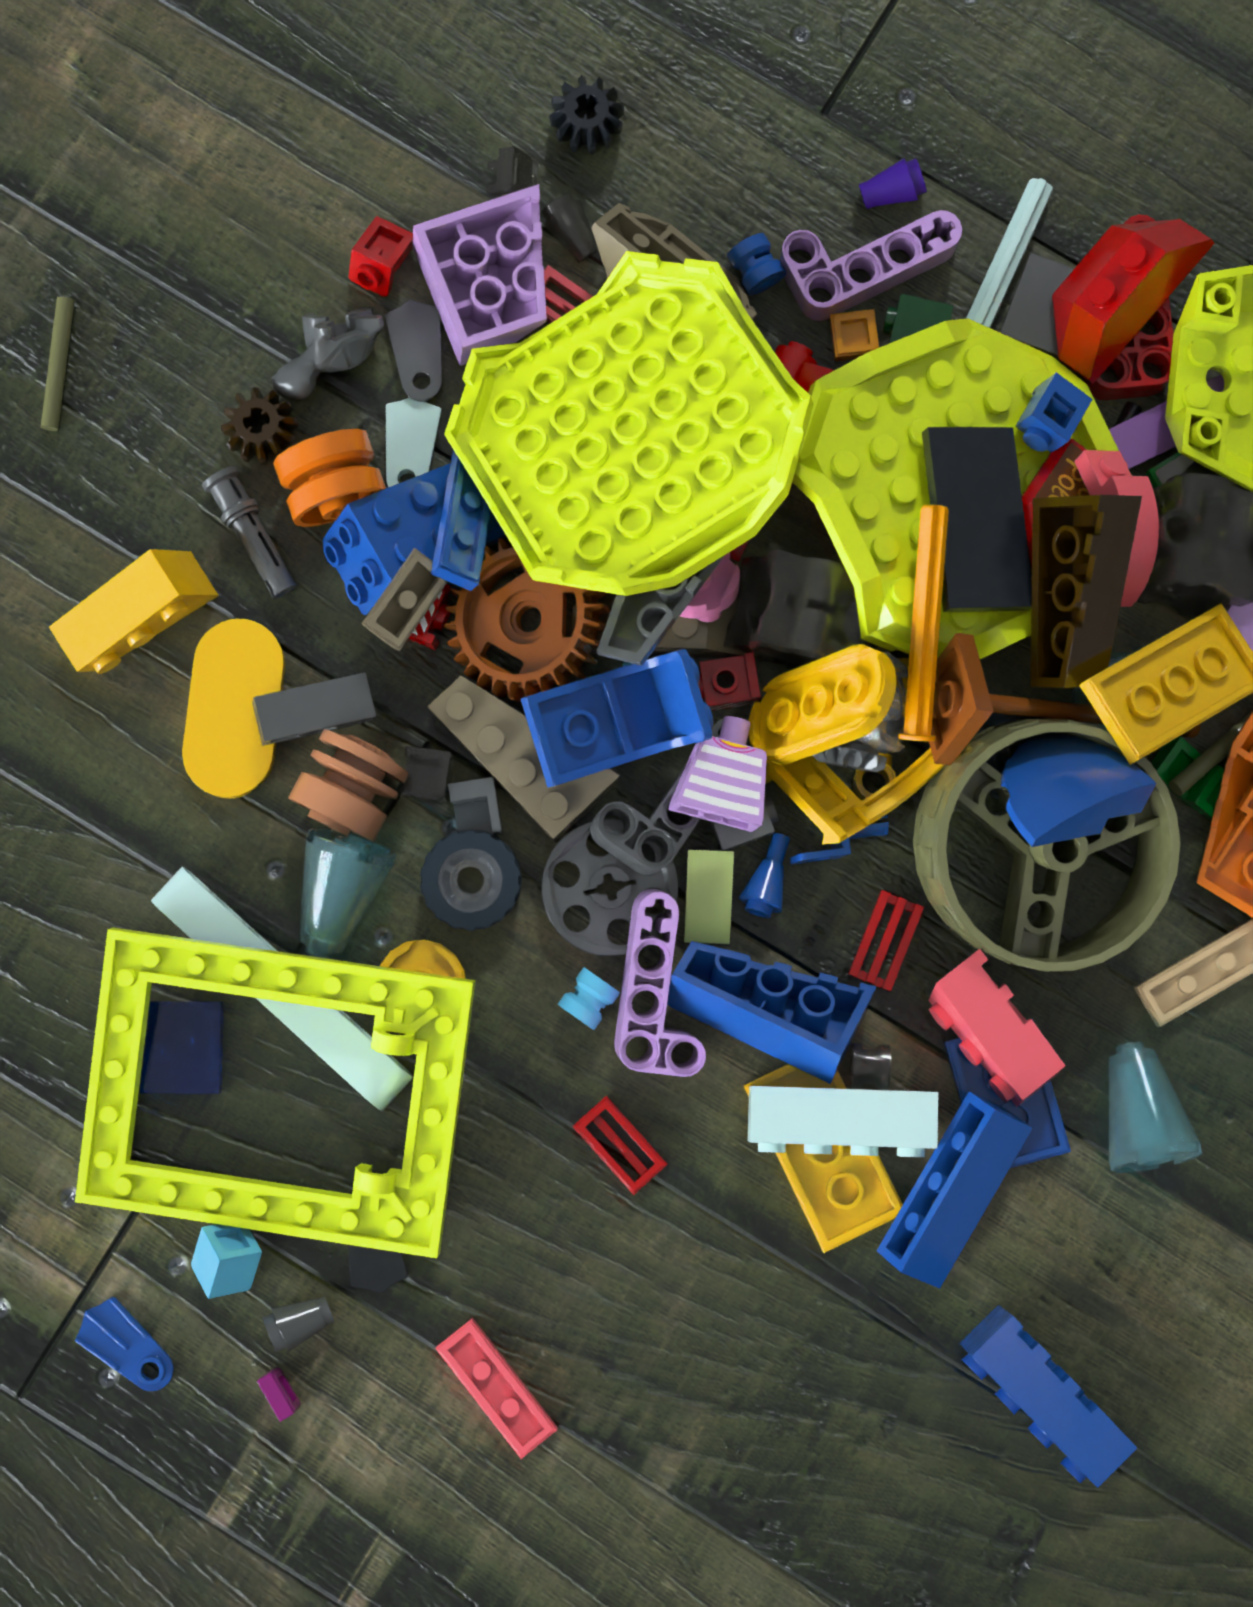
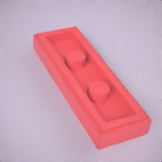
M473 1317L436 1346L437 1352L520 1459L558 1430L557 1425Z

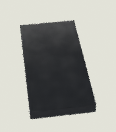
M1013 427L926 428L922 432L930 505H943L949 510L942 591L943 612L1029 611L1032 609V574Z

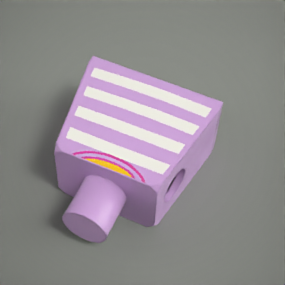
M725 716L719 738L712 736L709 740L695 744L670 801L668 810L753 832L762 825L767 754L762 749L746 745L751 725L749 721L739 717Z

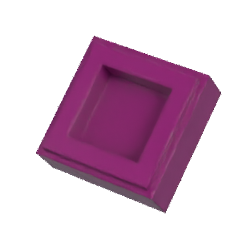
M278 1366L265 1373L256 1381L279 1422L293 1415L301 1407L298 1397Z

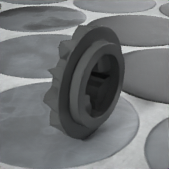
M848 742L812 755L819 762L874 773L885 769L887 757L878 755V748L854 742Z

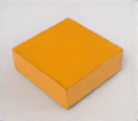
M874 309L830 314L829 322L834 361L856 359L879 348Z

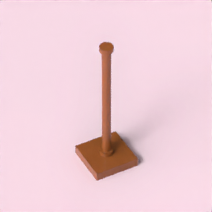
M956 633L937 658L931 735L936 736V741H929L934 764L951 765L992 713L1046 719L1058 718L1103 724L1090 704L989 694L974 636L971 634ZM1201 724L1181 736L1186 738L1196 737L1200 731Z

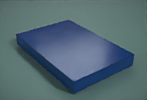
M960 1038L943 1042L960 1104H962L968 1091L1009 1110L1033 1128L1010 1168L1071 1152L1051 1080L1016 1107L1011 1099L1008 1102H1004L994 1092L989 1084V1080L992 1077L981 1063L974 1066L965 1057L959 1048V1044L962 1042Z

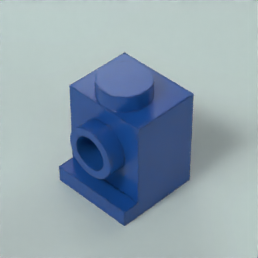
M1056 372L1034 389L1031 394L1033 397L1015 427L1024 433L1023 441L1028 447L1036 451L1044 452L1048 450L1052 453L1070 440L1093 399Z

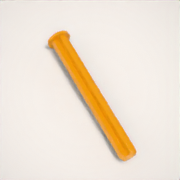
M924 505L920 512L904 732L898 733V738L904 740L936 741V736L931 735L949 515L948 508L943 505Z

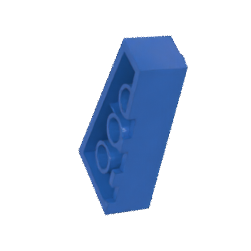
M691 941L672 974L667 1006L831 1084L867 1013L877 986L860 983L859 987L837 982L838 977L819 973L818 977L791 971V965L774 962V965L751 961L750 955Z
M998 1305L959 1343L968 1353L962 1359L963 1362L981 1380L989 1375L1001 1387L995 1395L1014 1415L1022 1409L1029 1416L1033 1423L1027 1429L1046 1449L1054 1443L1066 1455L1060 1463L1080 1484L1088 1478L1098 1488L1137 1447L1092 1400L1085 1396L1082 1388L1059 1365H1056L1051 1360V1355L1026 1331L1022 1330L1023 1326L1020 1322Z

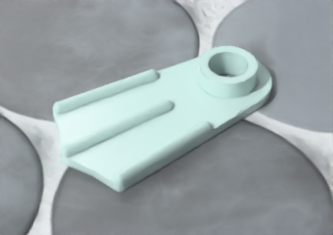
M411 398L386 404V482L388 488L399 484V479L404 474L409 473L416 477L429 472L442 412L440 407L425 401H415Z

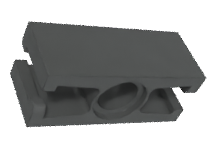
M366 672L253 697L252 701L262 746L322 733L324 729L332 731L372 722L373 718H376Z

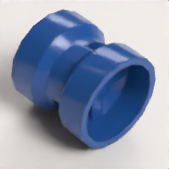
M758 233L744 239L727 253V259L733 269L741 272L743 276L742 285L750 296L771 288L782 280L787 272L781 261L773 258L770 252L771 243L764 233Z

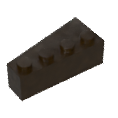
M1085 495L1033 498L1031 687H1080L1079 685L1109 667L1142 496Z

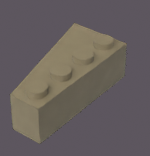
M461 675L427 706L432 715L494 777L495 781L555 843L620 782L619 774L611 769H606L554 787H547L526 716Z

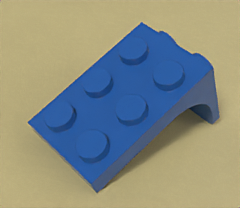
M451 463L348 503L323 537V551L328 563L337 569L345 584V591L352 604L358 606L363 615H367L414 548L433 561ZM492 511L485 544L487 547L497 544L499 538L505 539L507 537Z
M681 649L647 659L642 666L630 664L520 698L547 787H554L659 752L711 739L713 735L711 729L713 727L712 712L707 703L703 702L698 686L700 680L699 669L694 659L689 656L687 650Z

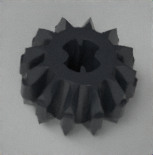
M582 75L578 78L577 88L564 82L561 86L563 96H553L551 100V105L555 112L549 116L550 125L558 128L556 138L560 143L571 140L570 148L574 153L581 148L582 144L587 145V150L591 155L596 153L597 142L610 148L612 145L611 134H620L622 132L623 123L619 118L624 116V105L616 102L618 92L615 87L603 91L604 83L600 77L594 81L592 86L587 85V81ZM587 111V115L585 114L583 119L579 117L580 113ZM590 112L595 113V117L587 119V116L590 115Z

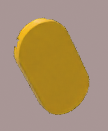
M230 619L215 625L201 638L194 654L182 748L183 763L188 776L200 789L220 798H239L252 792L269 776L275 759L276 743L262 746L252 701L253 697L283 691L286 666L285 656L276 637L266 627L252 620Z
M858 644L776 676L762 690L766 694L762 698L761 703L755 701L749 715L751 725L748 734L751 746L764 750L767 754V760L783 765L866 736L882 722L892 705L896 691V672L892 661L883 652L864 644Z

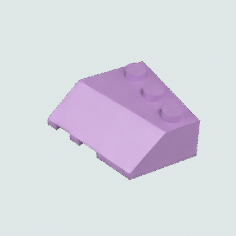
M539 184L413 226L412 248L460 366L467 364L471 349L516 343L546 322Z

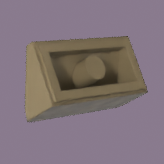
M416 548L412 550L361 623L391 648L399 651L448 582L431 574L433 561Z

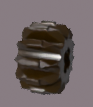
M253 387L250 400L246 401L241 393H236L235 399L239 405L238 409L224 407V414L231 420L221 425L222 433L230 436L226 445L231 452L241 450L240 457L244 462L248 463L257 454L260 464L266 465L269 461L268 453L273 451L277 457L283 452L280 446L282 443L288 446L295 445L296 439L288 431L298 428L299 423L296 417L289 416L293 410L291 403L288 400L279 402L277 391H269L263 399L260 389ZM265 419L267 424L262 425V432L256 434L253 429L258 426V420Z

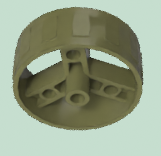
M1021 718L989 727L976 734L951 765H945L930 779L925 787L916 812L913 848L916 871L926 898L942 921L961 938L969 942L968 945L981 949L982 952L1009 965L1015 964L1037 971L1049 972L1075 971L1103 963L1128 949L1152 926L1167 903L1178 871L1181 843L1178 817L1168 788L1151 762L1144 757L1134 764L1157 784L1141 813L1113 818L1110 826L1104 827L1100 834L1031 847L1012 821L1007 824L1008 820L1011 819L1006 811V804L1010 795L1008 789L1001 786L1002 774L986 762L992 755L1020 739L1045 732H1061L1091 740L1117 752L1123 757L1124 755L1109 732L1097 728V726L1073 720ZM996 789L999 795V803L993 811L989 812L985 806V798L991 790ZM955 805L959 806L1002 841L1008 853L1013 856L999 946L974 926L959 904L949 877L946 847L949 822ZM1139 835L1136 864L1127 888L1113 910L1090 931L1068 943L1059 945L1070 872L1080 868L1088 855ZM1034 864L1048 868L1043 890L1040 892L1032 890ZM1038 901L1041 906L1040 915L1035 921L1030 923L1027 912L1029 907Z

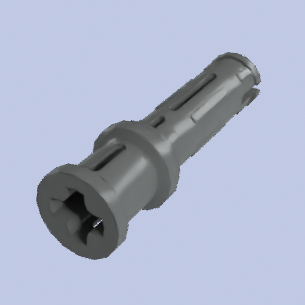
M237 466L224 468L208 477L202 483V487L206 493L211 492L223 514L220 519L223 524L227 525L228 528H233L238 535L247 554L266 584L272 599L283 597L293 591L298 584L294 581L271 538L257 516L259 505L255 499L249 498L238 479L240 471Z

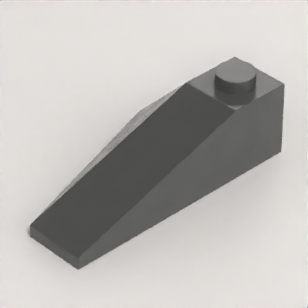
M723 557L676 586L629 596L616 595L596 651L597 654L642 666Z

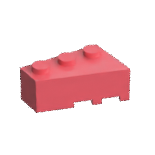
M978 949L936 983L928 1000L932 1004L929 1011L944 1030H948L951 1027L962 1040L959 1048L965 1057L974 1066L981 1063L992 1078L989 1080V1084L994 1092L1004 1102H1008L1011 1099L1016 1107H1018L1058 1075L1066 1065L1033 1020L1030 1018L1026 1020L1009 1000L1014 996L1005 983L998 987L983 969L982 965L988 959L982 950Z

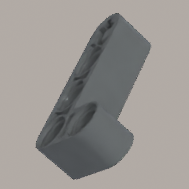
M723 719L719 720L711 728L712 736L719 738ZM748 736L747 742H746V745H747V746H749V744H750L749 736ZM688 760L648 818L623 802L606 804L593 817L590 824V833L593 840L604 850L638 873L653 875L664 869L677 855L700 818L686 815V823L684 825H676L667 816V806L670 804ZM607 815L619 817L624 824L623 835L613 836L609 834L603 825L604 817ZM652 841L660 847L662 852L660 862H650L643 856L641 852L643 842Z

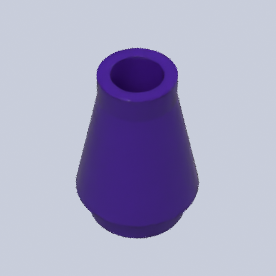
M903 158L871 179L858 184L866 209L918 201L917 196L927 193L924 178L916 158L907 162Z

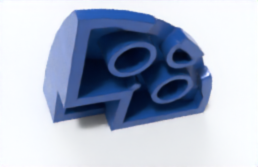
M1059 733L1038 735L1020 744L1012 757L1007 760L1001 775V786L1006 787L1010 795L1006 804V811L1020 834L1031 847L1100 834L1108 819L1141 813L1157 784L1135 764L1130 765L1126 758L1117 752L1091 740Z

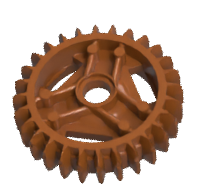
M499 538V552H495L485 546L484 555L486 559L482 562L479 584L472 591L464 588L449 589L450 593L458 598L457 605L445 606L447 611L455 614V621L444 624V627L457 633V636L449 640L447 644L451 648L461 650L454 657V660L462 666H467L463 674L468 678L477 680L476 685L486 691L491 690L493 695L500 698H505L508 695L511 700L521 702L520 698H523L524 695L527 697L541 691L556 688L555 684L559 686L569 684L570 680L568 677L572 674L585 679L586 675L580 666L584 662L593 665L597 664V660L590 652L593 647L598 648L600 640L596 638L597 632L604 631L606 626L605 623L599 621V616L611 612L608 606L597 601L608 593L534 581L510 542ZM520 566L524 568V573L491 595L489 594L494 584L505 574ZM566 594H575L577 603L576 623L571 637H566ZM537 608L541 613V624L535 631L525 632L521 627V617L528 609ZM491 644L524 662L518 674H512L490 661L486 652Z

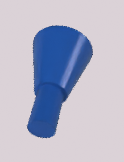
M779 833L772 835L765 859L761 861L739 896V900L746 904V912L762 918H770L772 913L782 912L784 866L782 864L790 841L788 836Z

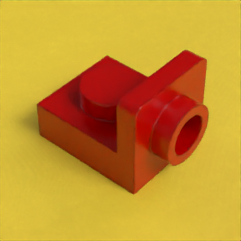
M376 216L352 248L348 278L366 290H371L383 297H387L392 290L395 272L413 249V233Z

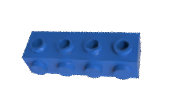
M968 1091L938 1143L937 1149L931 1155L876 1251L901 1273L940 1289L1033 1128L1009 1110Z

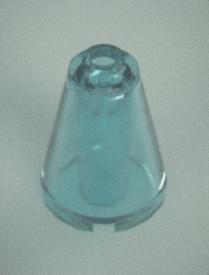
M312 827L308 829L306 836L299 941L306 945L305 951L316 957L331 959L333 953H342L391 871L397 855L389 854V848L357 835L349 834L348 837L335 836L334 839L330 838L332 829Z
M1130 1042L1117 1046V1054L1109 1057L1108 1162L1111 1171L1115 1170V1173L1147 1171L1159 1168V1164L1173 1161L1175 1165L1203 1155L1201 1142L1153 1048H1144L1143 1042Z

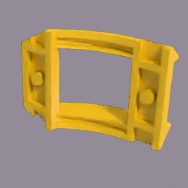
M895 658L893 665L896 672V691L892 706L905 718L909 658ZM929 748L900 775L862 801L824 762L817 761L813 756L783 765L767 760L765 784L773 780L824 833L822 844H836L894 810L923 787L945 765L934 764L931 748Z

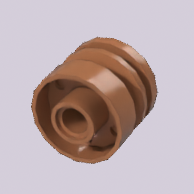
M324 729L319 740L336 750L334 756L331 757L313 749L310 756L326 768L323 777L301 772L288 799L310 810L307 816L347 837L353 832L374 842L387 818V815L372 803L375 794L396 800L399 793L382 783L384 777L387 776L398 782L405 783L410 773L400 767L388 753L353 735L337 734Z

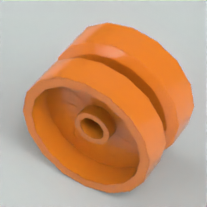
M342 429L324 433L295 444L276 457L273 464L281 486L285 489L293 490L286 502L296 526L311 527L333 523L348 503L386 489L379 468L368 466L374 459L375 454L365 430Z

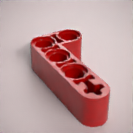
M1138 214L1131 216L1124 224L1155 220L1147 215ZM1169 297L1148 320L1155 326L1156 334L1147 335L1139 330L1108 366V368L1116 373L1117 382L1107 383L1099 377L1092 384L1084 379L1094 398L1098 400H1116L1147 397L1158 394L1168 384L1174 335ZM1152 363L1156 365L1161 371V378L1154 379L1147 376L1143 370V364Z

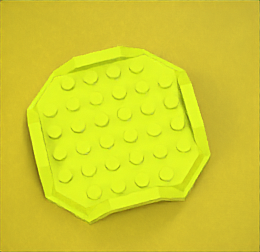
M626 251L599 292L581 305L522 342L471 349L462 377L465 383L464 391L459 405H453L444 435L485 499L532 580L629 596L676 586L757 535L789 495L814 404L811 395L791 377L750 318L718 262L685 258L684 264L661 261L659 255Z
M969 318L948 320L872 350L819 378L810 386L808 393L811 395L814 406L792 483L815 504L854 586L861 639L891 652L897 649L910 654L920 512L922 506L930 505L922 432L926 428L1013 427L1022 495L1050 452L1048 450L1040 452L1028 447L1023 441L1024 433L1015 426L1033 397L1031 394L1034 389L1057 372L1093 399L1070 439H1074L1087 450L1119 451L1088 385L1053 356ZM941 604L937 658L956 633L974 636L980 660L1030 637L1032 609L1029 611L943 612Z

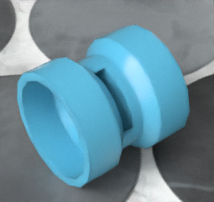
M583 967L576 977L577 985L574 988L576 991L574 993H565L557 1005L595 1030L602 1020L601 1012H599L600 1009H604L606 1005L613 1004L620 992Z

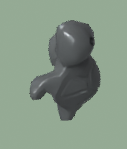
M362 307L345 314V323L334 324V321H329V316H316L315 313L304 314L302 321L307 350L299 357L279 368L272 377L273 389L281 397L303 400L314 392L317 378L321 372L332 373L354 369L369 357L379 331L384 327L383 316L374 315L372 307Z

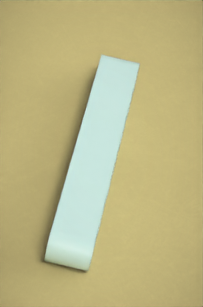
M183 866L151 900L163 914L191 939L277 951L202 881ZM256 998L380 1111L383 1112L412 1080L413 1075L392 1055L379 1053L371 1048L372 1037L344 1011Z

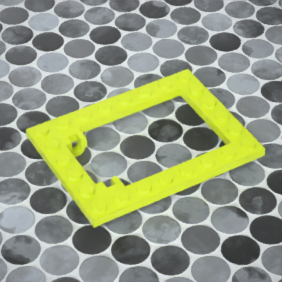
M114 927L108 929L75 1202L438 1258L441 1251L476 980ZM152 983L375 1015L371 1042L373 1050L396 1056L417 1054L402 1169L390 1168L384 1174L372 1173L373 1165L361 1163L355 1167L352 1194L131 1160ZM390 1032L402 1033L405 1035H392L390 1034Z

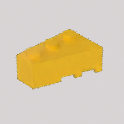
M149 549L50 625L49 628L77 672L96 671L98 674H103L116 667L121 662L122 656L146 644L154 636L219 595L191 551Z

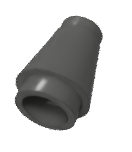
M325 1296L271 1308L273 1313L262 1317L275 1352L285 1348L289 1352L327 1327L326 1325L335 1322Z

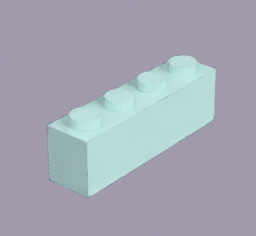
M749 1086L748 1142L758 1143V1152L785 1153L786 1144H804V1153L832 1154V1145L851 1146V1155L879 1156V1147H897V1156L925 1157V1148L937 1149L938 1092Z

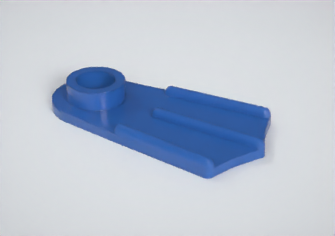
M113 1296L102 1304L85 1311L81 1328L75 1339L76 1343L143 1390L157 1391L164 1388L170 1382L174 1372L172 1359L116 1297ZM147 1362H154L159 1367L157 1378L151 1379L145 1375L144 1366Z

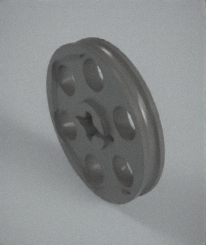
M603 819L604 828L609 834L613 836L623 835L624 824L622 820ZM591 822L569 832L551 852L542 876L541 895L543 906L553 928L565 941L577 949L598 956L625 955L627 944H613L607 936L608 925L616 919H623L630 924L635 898L641 892L650 888L664 891L677 903V872L673 861L656 874L643 875L610 853L603 857L592 855L586 846V840L591 834ZM652 841L643 842L642 844L648 845L653 849L656 857L655 862H660L662 858L660 847ZM561 862H571L578 868L579 880L572 887H561L554 881L553 870ZM606 875H610L613 882H636L633 885L624 886L617 891L615 895L616 900L609 901L606 894H598V892L589 895L583 894L585 891L595 890L598 886L602 885L604 882L603 877ZM571 906L583 907L589 914V925L583 931H570L564 924V912ZM665 907L658 914L645 912L652 918V930L650 932L642 929L641 934L659 936L660 933L655 930V921L657 915H665Z

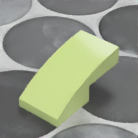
M688 850L684 943L694 941L705 944H730L734 851Z

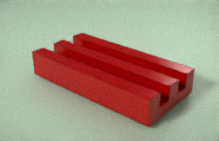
M881 890L847 975L891 992L924 906L911 903L904 898ZM886 903L893 905L894 909L867 973L860 969ZM903 910L910 912V916L885 979L877 976Z
M607 1095L572 1126L633 1195L668 1165ZM606 1109L654 1162L649 1169L646 1168L599 1115ZM591 1121L596 1124L641 1175L635 1182L586 1128Z

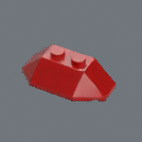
M1180 219L1111 225L1052 294L1059 360L1081 377L1094 384L1215 244L1213 240Z

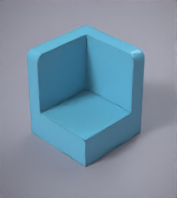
M219 1224L204 1226L200 1231L191 1266L208 1299L248 1291L251 1288L262 1251L250 1229Z

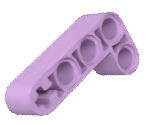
M939 210L832 262L821 241L814 233L808 230L793 231L786 237L782 245L780 261L787 271L784 278L806 317L815 321L827 320L830 314L842 313L949 260L960 241L962 226L956 215L949 211ZM935 232L938 237L930 240L932 233ZM946 235L947 240L946 242H943V240L940 237ZM896 249L903 250L910 256L911 260L904 264L897 263L891 259L889 252ZM794 250H804L810 254L812 260L803 264L797 263L791 259L789 254ZM854 269H863L870 274L871 280L865 283H858L850 277L849 272ZM815 288H824L831 294L832 299L824 303L813 300L809 292Z
M647 889L635 898L632 906L614 1039L615 1052L622 1063L634 1071L680 1077L692 1076L701 1070L706 1060V1051L702 1043L688 1031L664 1027L679 907L676 901L664 891ZM656 899H658L661 906L666 908L665 915H657L655 921V930L659 933H664L662 939L652 934H641L642 929L650 932L652 930L653 921L645 913L646 907H653ZM647 945H656L660 949L661 956L659 962L651 968L640 967L638 955L641 949ZM641 991H650L654 995L653 1007L645 1013L634 1012L632 1009L634 996ZM639 1036L647 1038L648 1049L643 1056L630 1058L626 1055L627 1043L632 1038ZM681 1042L691 1043L693 1046L692 1057L685 1063H674L671 1059L673 1048Z

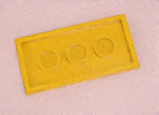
M1221 603L1092 676L1079 686L1128 763L1132 765L1252 694L1253 651Z
M786 1064L743 1085L748 1097L749 1086L846 1089L838 1070L831 1084L790 1064ZM786 1144L785 1153L775 1152L823 1253L895 1219L903 1206L879 1156L851 1155V1146L832 1145V1154L804 1153V1144Z

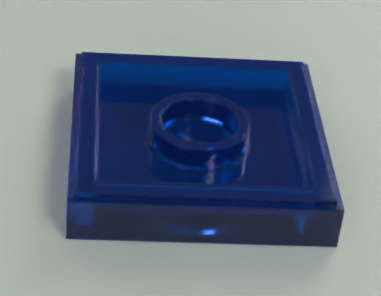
M150 1001L139 1093H221L223 1002Z

